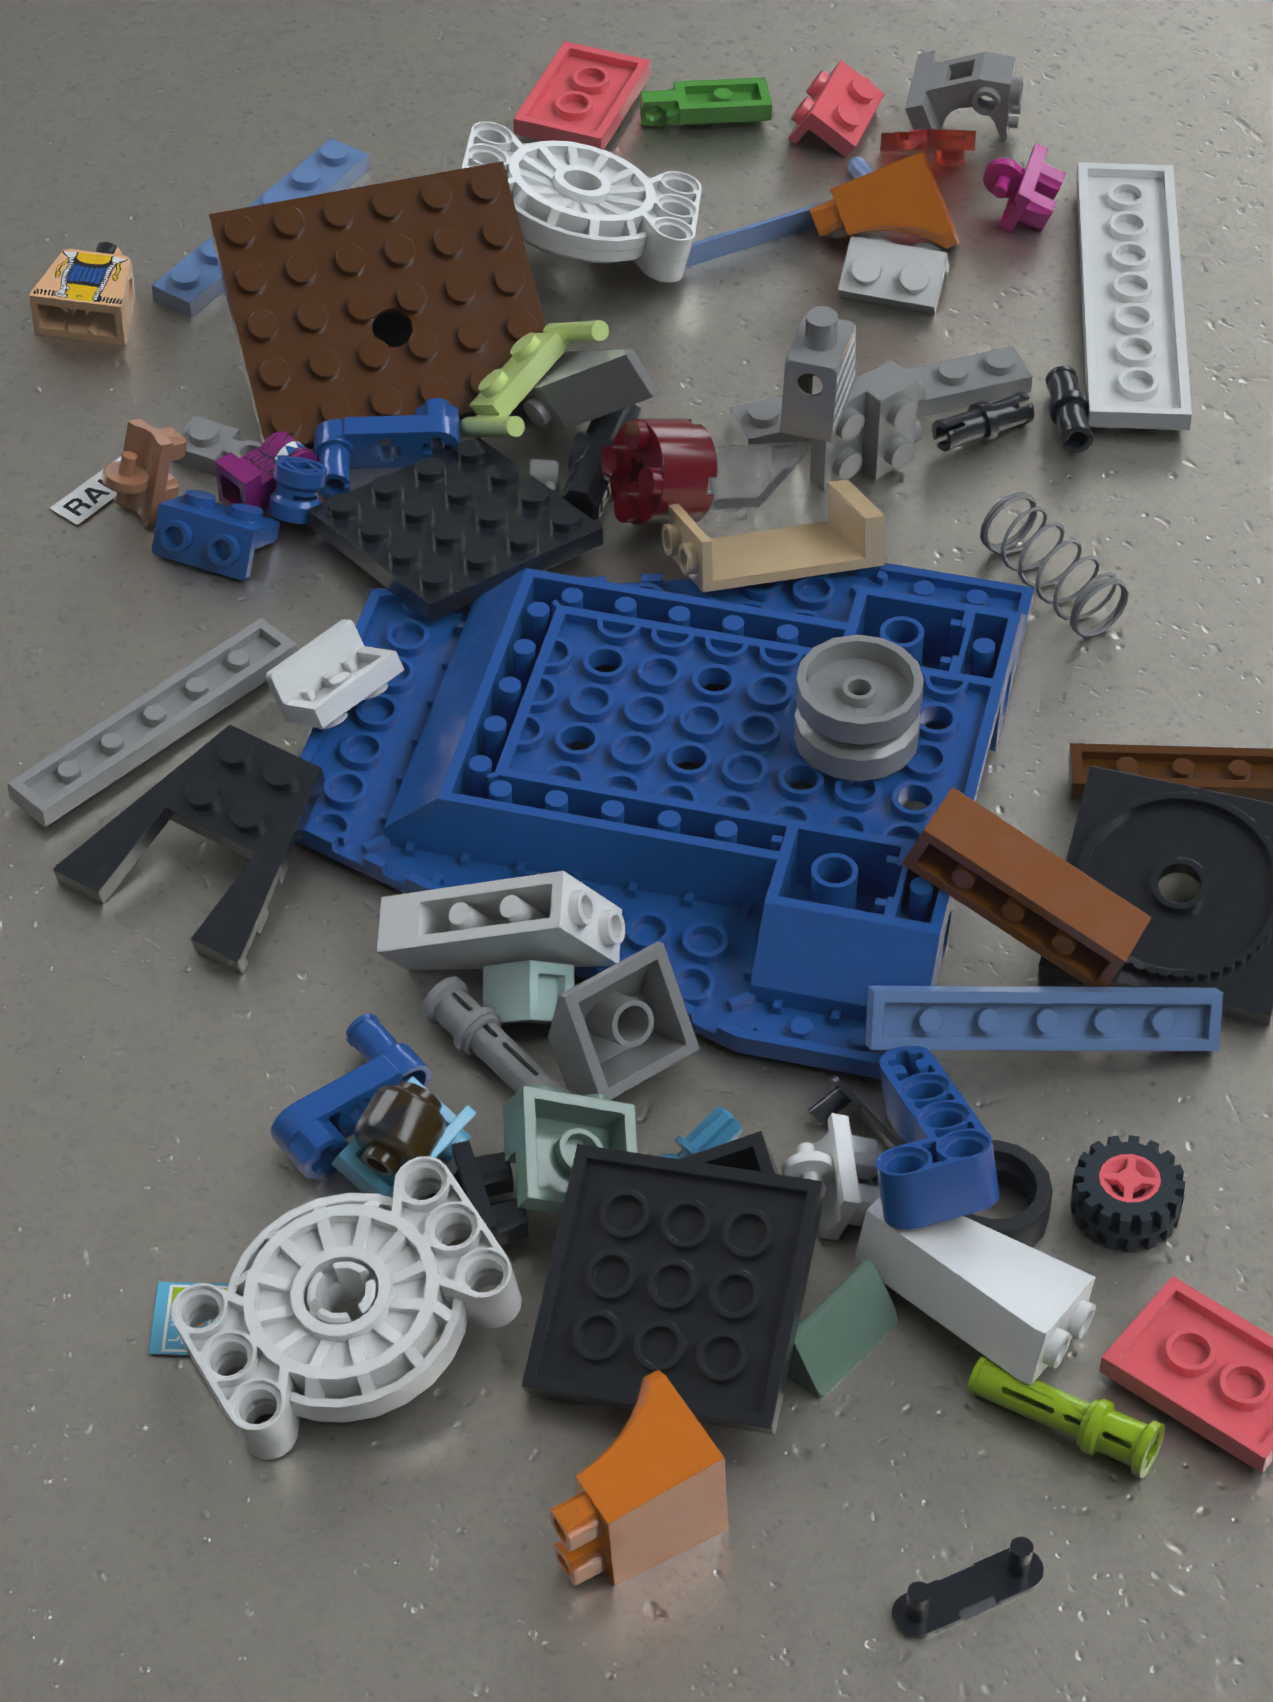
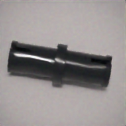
M1058 366L1050 370L1045 378L1051 398L1048 406L1049 415L1052 422L1058 426L1061 435L1060 441L1064 450L1070 453H1080L1087 450L1094 441L1087 418L1089 402L1085 394L1080 392L1076 371L1069 366Z
M1022 391L992 403L983 400L973 403L966 412L934 421L932 425L933 439L937 440L947 436V440L937 444V447L943 452L950 451L955 447L975 440L984 443L997 438L1001 431L1032 422L1035 414L1033 403L1019 407L1020 403L1030 399Z

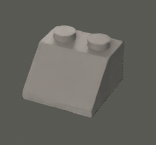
M658 941L558 995L548 1035L566 1089L581 1096L602 1094L611 1099L700 1050L664 943Z

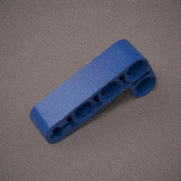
M902 1046L884 1053L879 1059L886 1114L904 1143L903 1145L885 1150L875 1161L884 1221L889 1226L897 1229H915L980 1212L993 1206L998 1201L1000 1195L992 1138L931 1051L920 1046Z

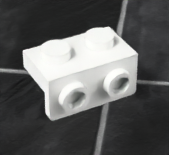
M867 234L864 238L851 236L838 288L839 297L935 314L943 279H947L949 273L947 252H941L937 246L923 242L914 243L912 246L896 244L888 237L878 234Z
M342 619L268 671L265 678L286 722L317 727L318 729H328L343 722L348 716L347 711L362 700H368L383 693L388 688L387 682L404 671V668L396 651L364 646L354 622Z

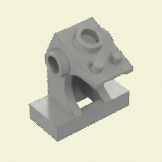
M936 50L918 54L905 111L919 145L925 146L938 143L942 125L950 112L959 108L972 107L980 115H989L995 123L1001 141L1005 142L1009 128H1018L1019 117L1012 116V114L1020 115L1022 108L1023 77L1015 76L1017 57L982 52L940 62ZM981 96H988L993 100H984Z

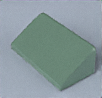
M868 1259L865 1262L862 1261L798 1324L788 1378L815 1397H825L897 1325L898 1316L896 1309L874 1263Z

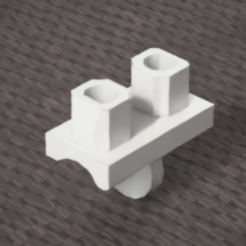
M831 1113L827 1119L828 1133L821 1140L813 1144L809 1142L799 1144L797 1146V1153L790 1156L783 1163L781 1171L782 1175L823 1181L826 1192L819 1221L820 1238L838 1241L848 1224L863 1226L867 1209L880 1197L879 1186L858 1183V1178L870 1179L876 1169L875 1161L879 1153L876 1139L851 1135L849 1116Z

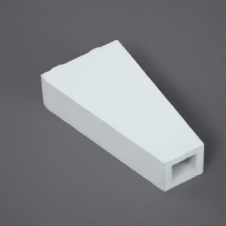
M565 871L381 897L377 953L408 971L483 969V966L526 960L572 964L574 967L613 966L619 963L620 943H622L625 937V923L621 908Z
M881 1197L866 1211L853 1261L858 1265L867 1259L874 1263L884 1284L1019 1381L1031 1386L1047 1366L1056 1369L1067 1352L1071 1338L1082 1339L1087 1332L1096 1310V1305L1089 1302L1095 1276L965 1216L921 1228L897 1229L889 1226L884 1221Z

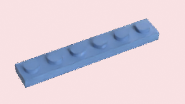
M331 138L248 207L346 190L370 170L369 154ZM212 236L151 285L153 301L189 318H193L225 291Z
M868 986L865 1045L870 1050H891L909 1045L924 1047L928 1050L1219 1051L1223 992L1217 988Z

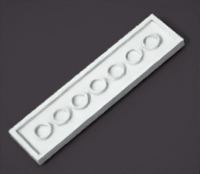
M1078 162L1076 187L1086 397L1089 402L1087 418L1089 427L1156 429L1162 431L1190 430L1192 408L1173 165Z

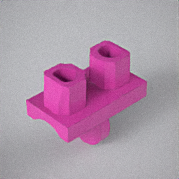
M1035 143L1024 169L1014 160L1006 158L993 160L987 165L983 176L984 186L997 198H1009L999 228L1012 233L1018 221L1039 231H1042L1056 204L1054 198L1059 192L1066 173L1044 163L1048 148Z

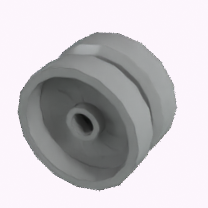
M865 635L836 637L813 647L800 662L796 678L795 700L797 707L794 716V739L799 754L813 768L834 778L853 781L884 778L904 768L916 754L920 734V709L923 698L924 677L918 661L897 644L883 638Z

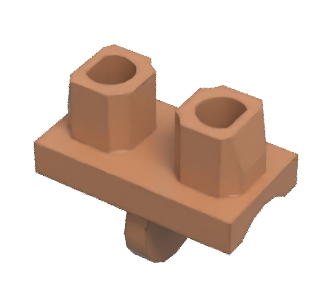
M141 418L130 420L127 425L121 461L111 462L103 470V483L115 491V503L120 507L136 512L141 517L142 523L147 527L156 525L159 503L178 497L179 485L176 478L169 473L170 462L178 461L185 457L186 438L171 427L155 429Z

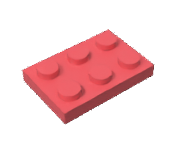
M564 41L513 118L514 134L533 138L536 141H570L604 150L651 76V60Z
M1172 1276L1101 1358L1099 1372L1263 1473L1273 1461V1336Z

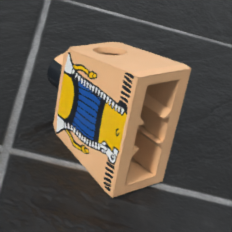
M110 242L98 243L93 252L77 249L63 250L29 294L35 335L126 346L135 301L131 260L127 256L122 255L121 250Z

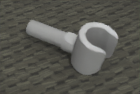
M531 459L529 474L558 494V462L554 460Z

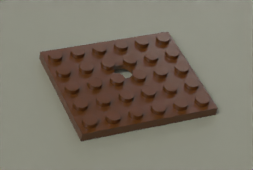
M503 161L209 214L208 224L262 443L272 434L281 431L288 433L309 450L314 449L315 429L324 421L343 419L344 417L414 415L415 409L422 406L427 399L433 398L445 399L450 405L458 408L460 420L466 417H475L477 414L469 405L480 393L478 387L482 380L494 370L502 369L513 356L510 351L520 338L531 332L543 333L546 326ZM388 312L404 316L411 325L412 335L410 339L401 346L388 347L384 341L375 338L372 325L378 316ZM522 400L514 410L522 409L525 401Z

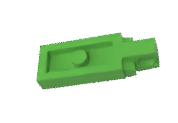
M766 77L673 81V88L668 90L641 91L639 112L642 126L665 127L667 124L677 125L678 123L679 125L692 124L702 126L708 123L725 122L746 124L754 121L771 120L772 101Z

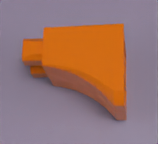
M922 151L830 189L833 196L832 200L809 209L819 236H826L845 228L847 235H857L873 231H897L913 234L928 239L946 249L960 244L927 156Z
M657 1370L642 1378L636 1405L620 1435L591 1465L574 1476L576 1495L550 1509L551 1523L561 1541L554 1544L555 1557L572 1584L576 1586L604 1571L612 1584L616 1586L728 1529L725 1458L666 1375Z

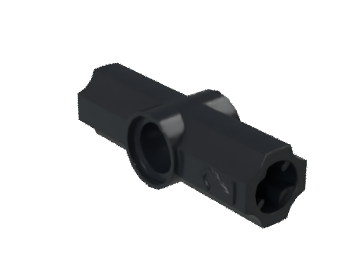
M636 404L591 420L586 433L579 431L574 437L569 456L568 473L558 495L593 520L600 519L611 493L609 477L604 475L601 468L602 451L605 446L613 445L614 439L623 424L631 419H642V408Z

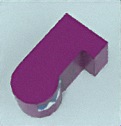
M281 431L269 436L259 449H254L241 458L230 452L215 461L219 501L230 507L236 503L257 506L263 510L264 514L268 511L271 494L277 490L278 483L274 479L276 460L281 457H301L318 462L317 456L288 433Z

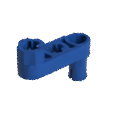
M433 398L427 399L422 406L415 409L414 415L344 417L343 419L324 421L318 425L314 433V454H316L318 462L327 468L325 485L318 492L329 499L335 495L349 492L350 469L406 468L415 464L420 459L432 457L451 448L457 449V445L461 443L460 413L458 408L450 405L445 399ZM390 439L391 445H381V440Z
M372 1013L364 1014L355 1019L346 1031V1036L348 1037L346 1041L360 1053L367 1063L292 1103L276 1117L271 1126L270 1134L272 1139L305 1178H315L320 1181L337 1171L332 1162L349 1144L346 1138L354 1134L353 1130L374 1094L382 1086H398L401 1081H408L413 1076L426 1088L431 1079L430 1068L409 1045L398 1043L380 1023L378 1017Z

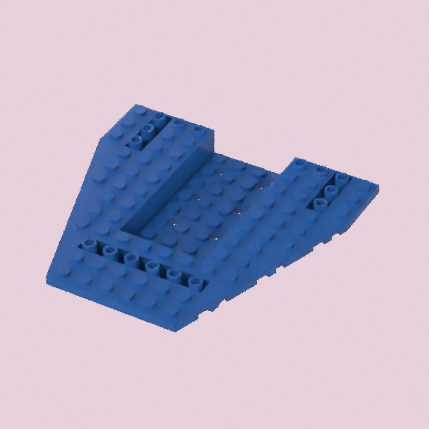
M885 563L884 566L710 592H702L689 576L687 580L663 581V573L641 574V582L611 583L606 581V576L576 577L525 568L475 598L473 603L431 622L388 588L371 589L357 622L356 629L364 646L396 651L404 671L387 682L388 688L383 693L374 698L362 700L348 710L347 718L340 724L328 729L312 728L300 758L321 767L325 782L301 839L296 838L295 841L405 894L565 871L622 909L625 937L622 943H620L619 962L657 941L664 943L695 1033L738 1053L881 1079L879 1059L889 1050H870L865 1045L868 986H937L956 912V899L902 865V862L952 787L976 802L989 750L996 751L1033 604L1034 587ZM850 635L883 638L903 647L918 661L924 677L920 709V734L916 754L904 768L884 778L865 781L834 778L813 768L799 754L794 739V716L797 707L795 700L796 678L799 665L813 647L832 638ZM574 742H583L590 745L589 748L584 750H571L567 748ZM683 762H695L701 765L700 768L695 770H684L678 766ZM796 781H805L811 783L814 787L807 790H797L790 787V785ZM908 801H918L927 807L921 810H911L902 805ZM611 966L574 967V975L587 980Z

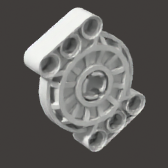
M485 121L475 123L472 126L462 168L503 161L523 240L527 244L548 254L585 263H610L634 260L646 275L655 280L669 283L682 279L696 233L702 191L701 183L696 178L678 171H667L649 178L625 159L590 145L554 140L522 144L510 129L503 125Z
M425 1156L411 1159L400 1167L395 1176L393 1198L381 1194L344 1193L317 1198L286 1212L264 1228L243 1252L230 1277L228 1290L209 1283H196L188 1286L177 1294L171 1307V1317L189 1356L243 1447L253 1457L261 1460H273L285 1455L294 1446L298 1439L300 1417L319 1422L347 1423L378 1417L409 1403L433 1385L452 1362L465 1335L467 1322L485 1329H497L508 1325L518 1315L521 1309L522 1298L507 1255L448 1167L439 1159ZM437 1193L427 1200H419L427 1194ZM468 1238L459 1245L448 1246L454 1240ZM489 1284H499L494 1290L489 1292H478L482 1287ZM350 1299L362 1300L358 1304L362 1316L357 1320L352 1321L347 1312L332 1313L334 1308L342 1302ZM215 1319L209 1326L197 1328L201 1323ZM244 1366L238 1373L225 1376L230 1369ZM274 1414L273 1417L264 1423L253 1424L262 1415Z

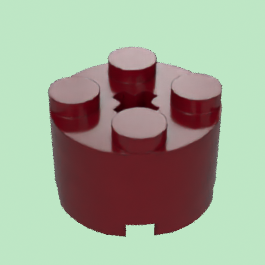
M657 418L631 419L622 425L614 439L613 445L605 446L601 455V468L604 475L609 477L614 500V514L620 523L635 525L669 524L668 507L673 504H679L695 522L700 521L707 514L715 495L707 494L709 478L717 477L718 463L713 440L708 430L702 424H693L691 422L692 419Z

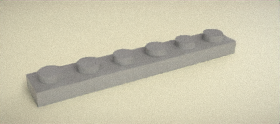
M1014 346L906 369L921 380L926 392L924 401L920 402L917 406V417L970 406L982 400L988 402L1006 398L1020 391L1029 393L1032 388L1033 376ZM822 388L813 389L812 394L821 392ZM783 396L731 407L730 423L747 455L812 441L810 438L780 433Z
M262 617L9 781L7 786L10 799L44 827H47L266 681L265 675L268 671L298 651L297 643Z

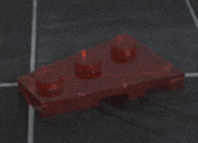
M920 129L909 130V132L881 133L880 152L916 154L922 151L925 154H936L935 160L938 164H964L965 156H974L976 131Z

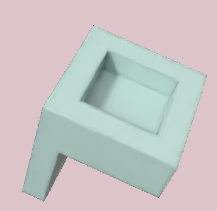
M526 960L483 966V1007H491L499 1015L501 1025L520 1022L551 1025L558 995L574 987V965Z

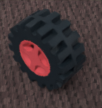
M1118 1135L1108 1137L1106 1146L1097 1141L1090 1145L1089 1154L1086 1152L1082 1153L1078 1160V1165L1075 1167L1070 1204L1071 1213L1076 1214L1075 1223L1080 1230L1088 1227L1087 1238L1094 1243L1102 1238L1106 1240L1105 1248L1116 1251L1118 1244L1125 1245L1126 1252H1137L1138 1244H1144L1147 1250L1157 1247L1158 1238L1166 1241L1172 1235L1173 1227L1177 1228L1182 1211L1185 1181H1183L1184 1171L1181 1164L1174 1165L1175 1156L1169 1150L1162 1154L1159 1153L1160 1144L1155 1141L1149 1140L1147 1145L1140 1144V1136L1129 1135L1128 1142H1121Z

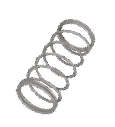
M1017 492L1002 498L986 514L981 525L980 539L983 545L993 553L1001 554L1005 566L1013 571H1018V575L1024 584L1036 587L1039 598L1048 604H1053L1058 617L1070 620L1071 628L1077 635L1082 637L1095 636L1112 626L1121 616L1127 605L1129 594L1127 585L1112 572L1097 576L1100 567L1098 557L1091 555L1080 558L1082 552L1081 541L1077 539L1063 541L1065 534L1064 526L1058 522L1045 525L1048 516L1045 508L1038 506L1035 498L1030 494ZM1028 500L1031 507L1021 513L1011 523L1004 535L1003 542L998 544L990 543L988 529L998 513L1014 501ZM1037 511L1042 512L1043 521L1035 534L1017 548L1006 550L1016 545L1028 534L1037 518ZM1029 514L1026 522L1020 528V530L1010 539H1008V536L1010 535L1015 525L1024 516ZM1051 527L1059 528L1061 534L1054 548L1041 560L1023 567L1024 556L1031 543L1045 530ZM1071 543L1077 545V556L1071 565L1054 579L1040 583L1042 571L1049 559L1065 545ZM1023 549L1018 566L1011 564L1005 554ZM1086 560L1094 561L1096 567L1089 581L1069 597L1058 600L1057 596L1060 587L1067 575ZM1040 565L1036 583L1026 579L1023 571ZM1058 581L1053 599L1044 596L1040 587ZM1113 585L1107 597L1097 607L1080 615L1082 608L1099 590ZM1116 586H1120L1121 597L1111 614L1097 626L1090 629H1080L1077 624L1078 620L1089 617L1099 611L1111 599ZM1077 597L1071 611V616H1067L1060 611L1058 604Z

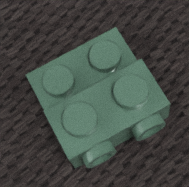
M535 1084L522 1086L503 1106L505 1162L516 1164L518 1208L561 1215L577 1144L638 1153L634 1104L612 1101L610 1097L602 1094L581 1096L558 1092L549 1085Z

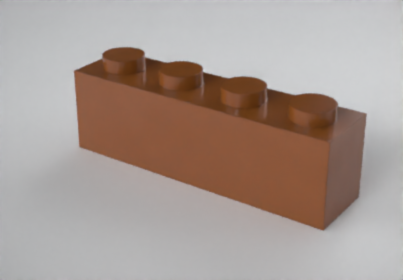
M954 787L951 788L902 862V865L1088 987H1107L1127 961L1152 918Z

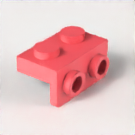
M841 60L829 74L821 70L806 90V93L811 98L806 96L791 116V120L796 125L788 139L796 144L810 130L843 156L847 157L857 146L885 93L874 86L868 78L861 76Z

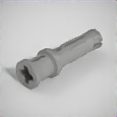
M446 978L435 985L427 994L421 1008L422 1016L431 1024H440L454 1037V1046L460 1052L468 1055H477L516 1093L522 1086L544 1084L552 1086L558 1092L571 1094L568 1089L549 1075L538 1062L501 1029L500 1017L491 1007H481L467 994V985L460 978Z

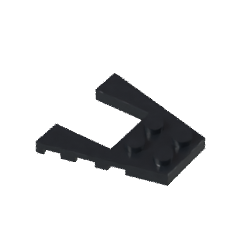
M229 725L55 866L53 871L58 882L104 904L169 820L251 859L191 937L195 951L243 974L248 965L247 953L255 935L260 936L269 915L267 906L277 883L282 884L289 868L288 856L296 838L301 839L324 785L325 778L322 768Z

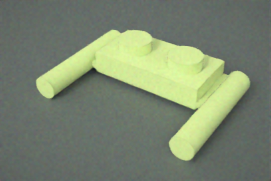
M602 320L550 323L545 326L543 333L531 332L520 338L510 351L513 356L502 369L494 370L479 384L478 390L480 393L469 405L477 415L475 417H466L461 421V433L465 437L521 436L525 430L524 421L518 416H509V414L569 348V343L605 340L609 335L607 323Z

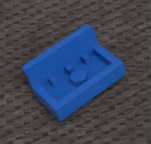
M186 490L182 496L159 503L151 549L152 553L239 580L249 578L255 549L276 542L278 538L280 521L262 516L263 510L257 506L236 503L230 507L216 503L215 495L200 490Z

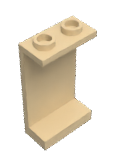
M848 479L828 482V521L709 538L679 504H673L668 507L669 524L663 525L662 540L666 554L672 556L681 567L683 574L688 575L702 592L885 565V515Z

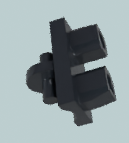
M469 1140L451 1144L452 1154L458 1169L453 1176L499 1245H506L528 1238V1216L525 1209L518 1208L517 1198L490 1204L488 1197L514 1192L512 1168L510 1163L505 1162V1152L475 1157ZM437 1193L429 1195L425 1200L432 1198Z

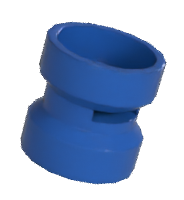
M281 457L277 459L274 479L278 484L277 490L270 496L268 513L286 522L309 524L308 509L321 504L317 496L318 490L325 485L327 468L317 461L301 457Z

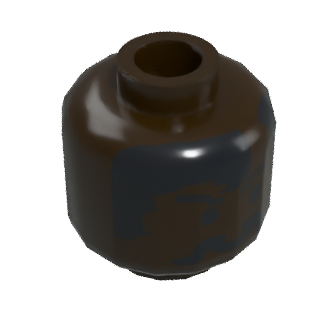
M401 1081L398 1086H382L374 1094L353 1130L357 1144L364 1151L361 1156L362 1161L375 1172L392 1177L407 1161L417 1157L431 1156L446 1130L444 1117L440 1113L442 1108L440 1101L431 1092L412 1082Z

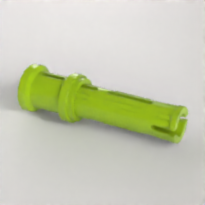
M986 1356L980 1357L969 1378L967 1387L969 1394L978 1395L1019 1413L1028 1419L1035 1420L1076 1438V1446L1081 1448V1452L1090 1456L1100 1452L1131 1466V1474L1140 1478L1147 1475L1160 1450L1165 1432L1164 1424L1153 1420L1148 1425L1116 1411L1114 1403L1104 1398L1101 1400L1095 1399L1092 1403H1089L1037 1379L1030 1386L1016 1379Z

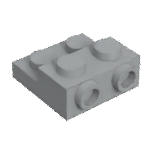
M892 359L856 378L832 442L812 439L810 481L824 492L828 489V482L850 479L861 470L877 480L889 472L903 467L910 460L914 459L915 443L920 441L923 436L922 427L917 420V406L920 402L924 401L926 396L921 380Z

